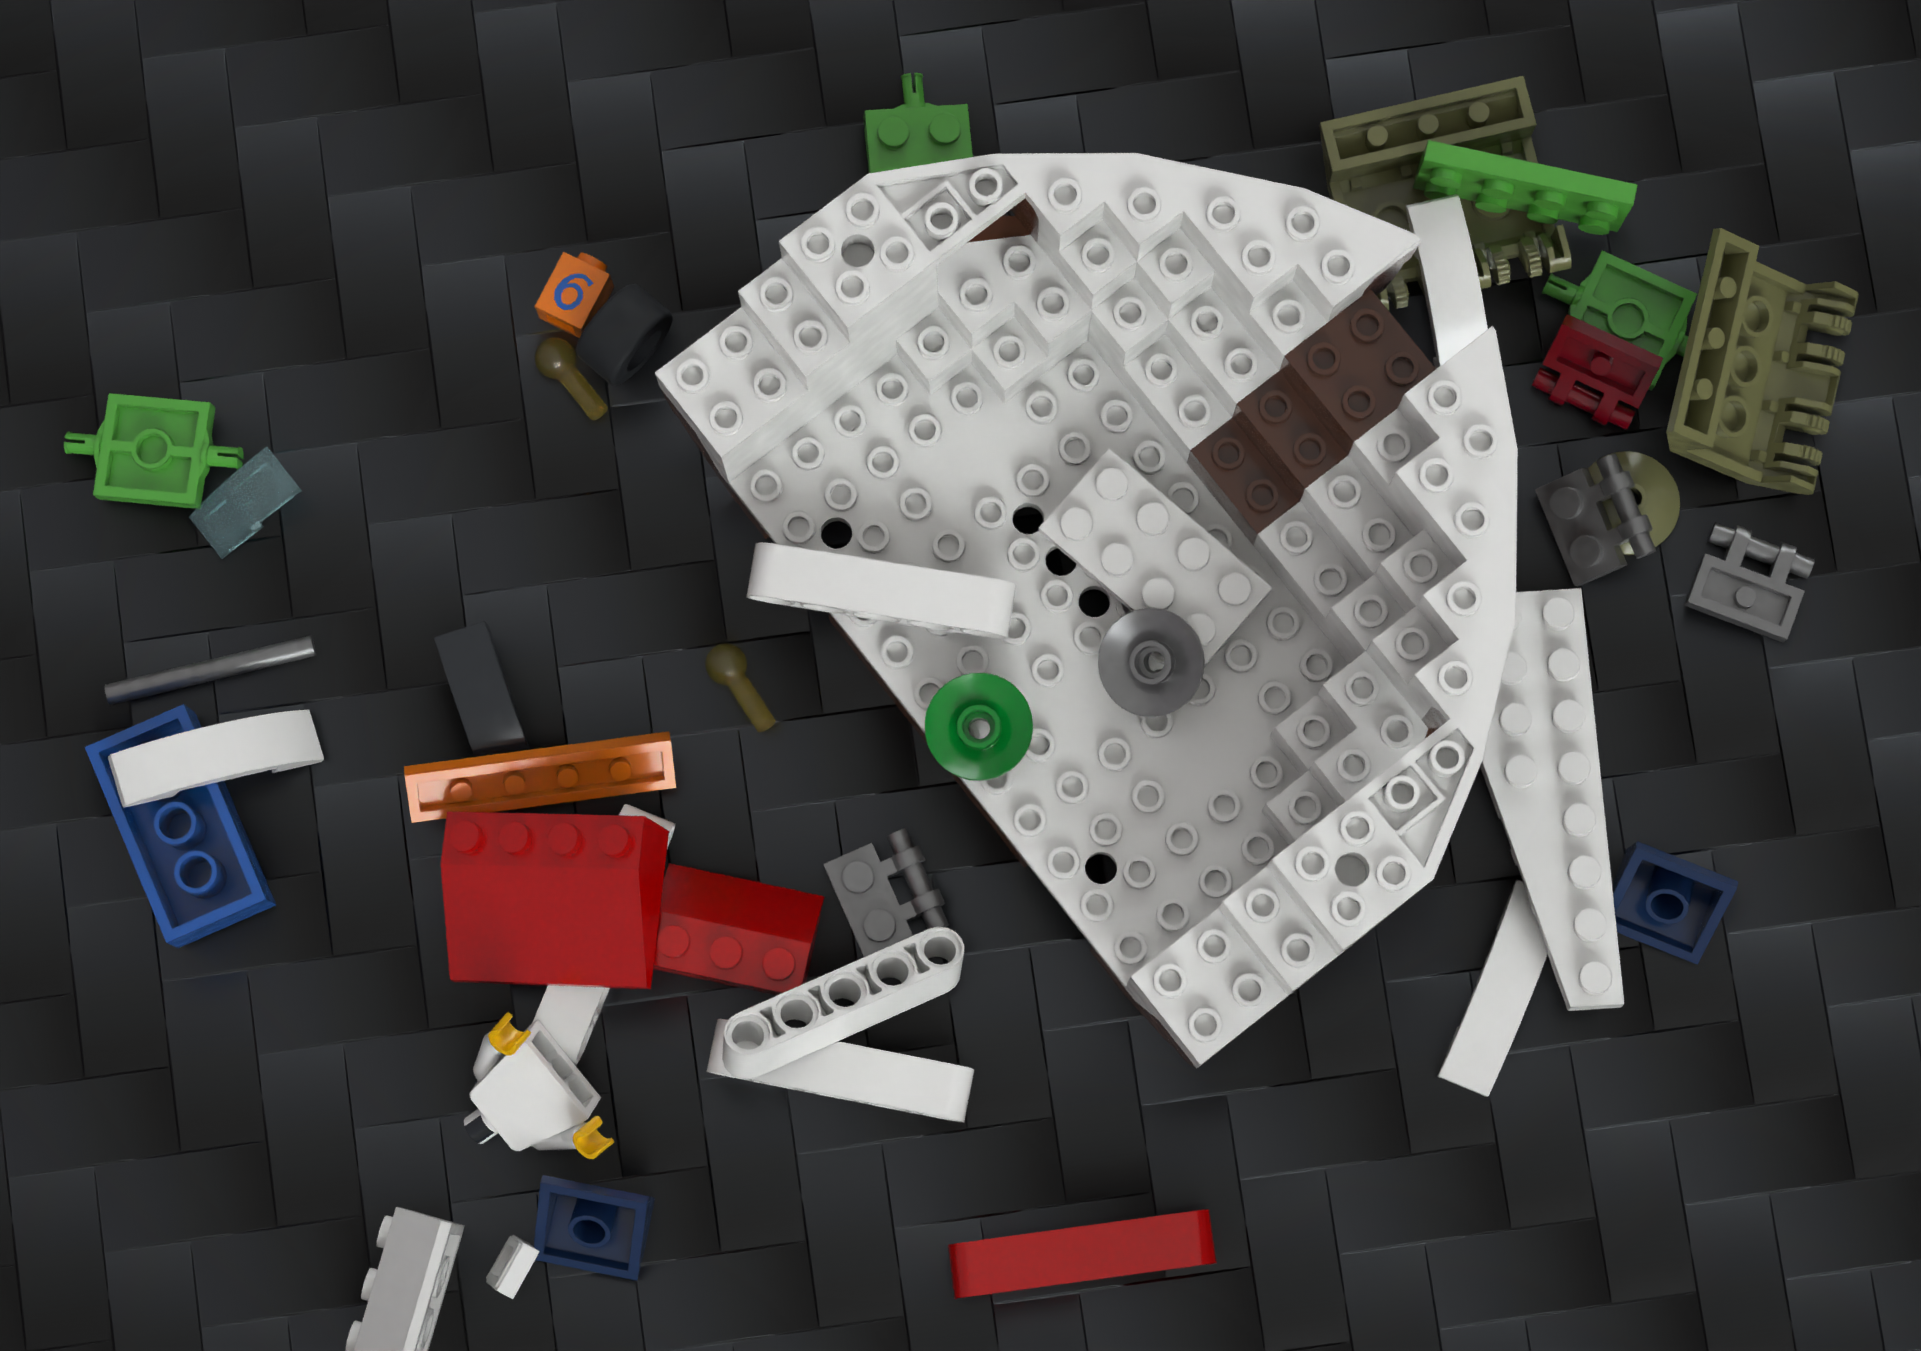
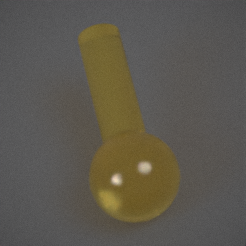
M551 337L542 341L536 348L534 355L535 365L539 372L548 378L559 379L591 420H597L602 417L608 407L575 367L576 353L573 346L565 339L559 337Z
M729 643L719 644L712 648L705 661L708 676L718 684L728 685L758 732H764L771 728L776 720L745 674L747 659L744 652L736 645Z

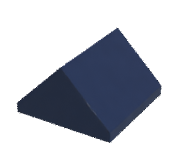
M1637 841L1626 849L1612 884L1617 933L1698 965L1737 890L1739 881Z
M543 1175L540 1182L534 1247L540 1252L535 1260L637 1281L655 1198Z

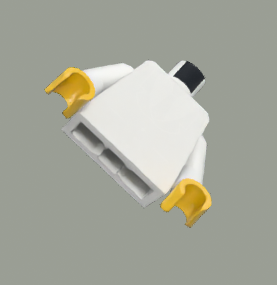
M507 1012L495 1027L484 1036L473 1067L477 1083L469 1095L478 1109L464 1119L467 1133L478 1144H484L499 1133L509 1147L515 1151H521L530 1146L537 1150L577 1149L581 1155L588 1159L596 1158L614 1143L612 1137L610 1139L605 1138L598 1132L597 1128L603 1123L600 1116H595L590 1121L584 1122L589 1118L600 1101V1095L538 1019L524 1032H521L511 1025L510 1020L513 1016Z

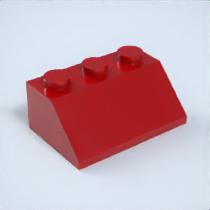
M669 863L663 880L653 969L776 996L807 981L825 896Z

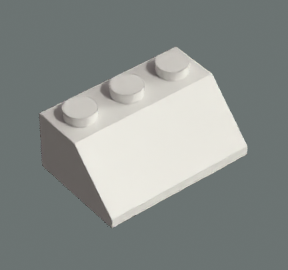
M396 1207L393 1217L388 1215L384 1217L376 1244L377 1247L384 1248L378 1269L370 1268L366 1275L361 1299L368 1301L363 1321L355 1320L352 1324L345 1351L429 1350L465 1225Z

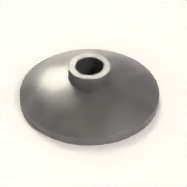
M1139 609L1122 616L1109 628L1099 650L1098 669L1106 692L1121 708L1139 716H1163L1182 708L1197 692L1204 674V651L1198 635L1183 618L1163 609ZM1154 652H1159L1164 658V667L1159 672L1151 670L1148 664L1149 657Z

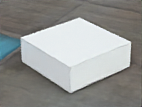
M515 1235L509 1236L488 1273L486 1282L496 1291L513 1299L540 1251Z

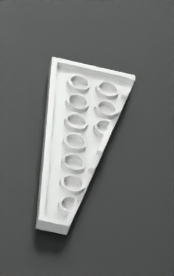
M1582 589L1516 592V622L1480 768L1498 818H1501L1511 846L1510 851L1516 866L1518 865L1529 896L1528 902L1533 915H1536L1548 949L1547 955L1567 1010L1621 1008L1624 1005Z

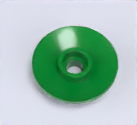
M969 673L952 679L934 695L925 716V737L933 757L951 774L966 780H991L1008 773L1024 758L1032 740L1033 719L1028 702L1011 682L989 673ZM977 720L987 722L990 726L989 734L982 739L972 737L969 733V728L973 722Z

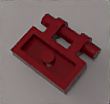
M1566 314L1542 364L1560 372V375L1558 376L1540 367L1531 386L1550 394L1548 400L1563 406L1564 402H1567L1593 414L1591 419L1606 426L1607 422H1611L1627 430L1636 411L1619 404L1618 401L1621 400L1639 408L1660 368L1663 358ZM1577 380L1603 392V394L1599 395L1576 384L1575 381Z

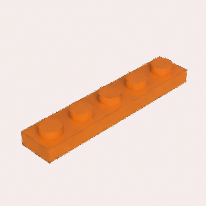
M669 731L404 766L411 823L446 819L447 811L499 812L676 788Z

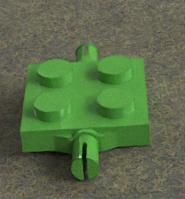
M911 73L902 75L904 104L894 109L864 111L863 119L868 173L973 157L968 104L937 106L925 103L923 74L914 73V93Z
M1603 250L1591 274L1581 282L1580 286L1555 276L1553 273L1550 274L1542 294H1547L1570 305L1568 315L1663 358L1649 390H1653L1665 364L1675 354L1684 357L1688 336L1685 335L1687 316L1697 293Z
M109 393L105 419L98 429L97 435L68 431L65 439L69 442H64L66 454L94 455L97 472L93 495L99 500L201 509L205 478L210 471V467H227L240 470L243 462L239 459L244 458L242 447L214 446L212 430L216 407L210 402Z

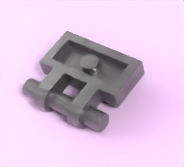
M1616 453L1596 461L1604 479L1594 485L1588 468H1581L1535 489L1574 586L1584 585L1627 566L1620 545L1630 542L1636 559L1656 552L1649 534L1653 530L1647 514L1641 515L1631 488L1635 486L1629 471L1623 472ZM1612 498L1622 523L1616 528H1612L1602 504L1603 501Z
M1715 522L1709 534L1708 542L1726 548L1724 559L1722 560L1706 553L1702 556L1684 606L1784 643L1788 639L1805 592L1802 589L1786 584V579L1789 572L1808 579L1815 560L1796 553L1797 547L1784 542L1777 546L1751 536L1752 530L1736 525L1732 529ZM1747 556L1771 565L1768 577L1740 567L1743 557Z
M906 828L887 836L895 855L880 862L873 844L870 843L823 864L864 957L913 936L907 922L921 915L927 929L949 926L941 908L945 904L939 889L933 890L922 865V862L926 860L920 845H913ZM902 872L914 899L899 905L888 878Z

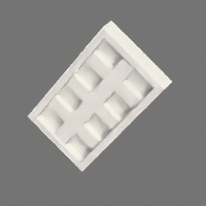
M1110 448L1039 527V532L1129 610L1135 611L1145 608L1163 609L1175 613L1187 621L1200 639L1204 651L1205 666L1273 588Z

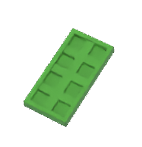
M1428 140L1417 167L1413 188L1424 190V195L1430 199L1457 194L1461 199L1475 201L1477 208L1487 212L1503 213L1508 208L1526 212L1527 218L1535 222L1555 224L1559 219L1578 223V228L1586 233L1606 235L1609 234V231L1618 232L1634 205L1638 185Z

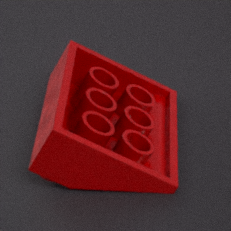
M447 811L440 864L450 980L453 982L651 989L669 831L646 816Z

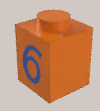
M563 252L534 306L539 318L580 338L585 327L607 302L614 289L611 276L606 273L607 265L586 253L580 252L576 258Z

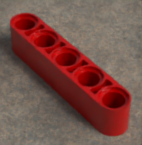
M1209 1209L948 1245L955 1299L1217 1263Z

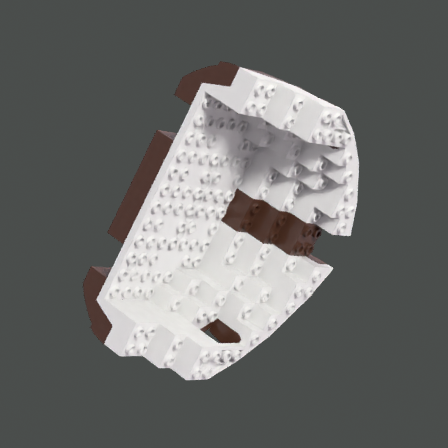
M1139 153L989 154L869 173L779 241L782 258L738 291L741 308L656 371L655 375L659 387L672 411L681 421L714 472L765 539L770 537L775 544L983 576L1016 584L1007 639L980 637L829 612L828 615L833 626L926 744L924 728L928 706L938 690L952 679L969 673H989L1011 682L1023 694L1032 714L1033 735L1029 749L1020 763L1008 773L991 780L973 781L951 775L1023 867L1029 865L1092 945L1090 952L1123 994L1179 1053L1183 1060L1192 1067L1198 1068L1354 945L1434 879L1480 768L1516 622L1518 449L1496 330L1491 326L1436 369L1377 297L1393 280L1402 265L1412 257L1421 238L1415 233L1305 188ZM1009 210H1011L1015 216L1003 215ZM1109 448L1273 587L1267 597L1204 667L1201 684L1191 700L1177 711L1163 716L1146 717L1126 711L1111 699L1100 679L1098 655L1102 640L1109 628L1118 619L1132 611L1077 564L1075 569L1067 575L1059 576L1053 574L1046 565V557L1057 547L1039 531L1033 534H1024L1019 532L1013 524L1014 514L1024 507L1037 509L1045 521ZM834 521L847 524L852 530L850 542L842 548L834 549L828 547L821 538L822 531L827 524ZM1096 589L1105 593L1110 602L1107 612L1100 617H1090L1084 614L1079 607V598L1084 592ZM1154 652L1149 657L1148 664L1151 670L1159 672L1164 667V658L1159 652ZM983 720L973 722L969 728L970 735L976 739L985 738L990 732L989 724ZM1094 855H1107L1115 862L1117 872L1110 882L1098 884L1088 878L1085 872V865L1088 859Z

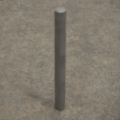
M310 635L106 684L105 693L109 705L313 657L316 656L315 644Z

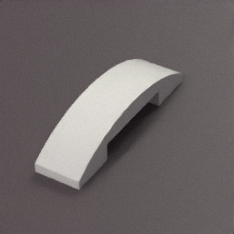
M1457 194L1406 205L1410 232L1417 234L1421 238L1414 256L1419 260L1436 353V357H1433L1436 369L1488 329L1472 244L1461 201Z
M295 710L253 716L186 731L110 754L108 760L122 807L126 808L173 797L179 791L268 770L276 773L319 763L324 760V756L310 710Z
M1518 879L1515 880L1480 976L1437 1076L1486 1097L1489 1096L1512 1045L1548 951L1536 915H1533L1528 902L1529 896L1524 882Z

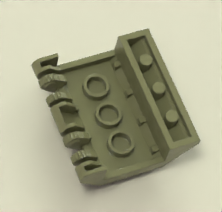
M1524 76L1320 122V135L1330 199L1410 231L1406 205L1433 200L1424 195V190L1413 188L1417 167L1428 140L1538 163L1531 138L1537 124ZM1460 198L1481 289L1491 287L1490 272L1497 285L1510 283L1511 268L1508 259L1516 257L1519 258L1529 278L1542 275L1541 263H1543L1548 273L1572 267L1571 253L1563 224L1555 228L1554 224H1544L1528 219L1526 212L1508 208L1503 213L1487 212L1477 208L1475 201ZM1414 254L1402 265L1388 286L1377 295L1388 311L1389 301L1387 294H1389L1396 309L1408 306L1409 293L1406 285L1408 282L1417 281L1425 296L1419 260Z
M1722 228L1713 229L1666 431L1669 449L1673 453L1746 484L1812 495L1815 490L1818 470L1810 466H1819L1823 453L1811 446L1782 442L1785 429L1811 435H1823L1828 432L1830 422L1820 416H1831L1841 375V371L1834 366L1839 367L1843 365L1845 353L1833 346L1805 342L1807 331L1811 330L1836 336L1849 335L1852 322L1844 317L1854 316L1859 293L1836 281L1814 284L1802 283L1757 262L1759 245Z

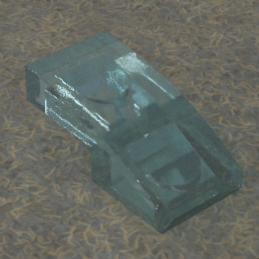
M266 446L201 503V509H196L189 518L223 559L264 527L261 524L262 521L302 490Z

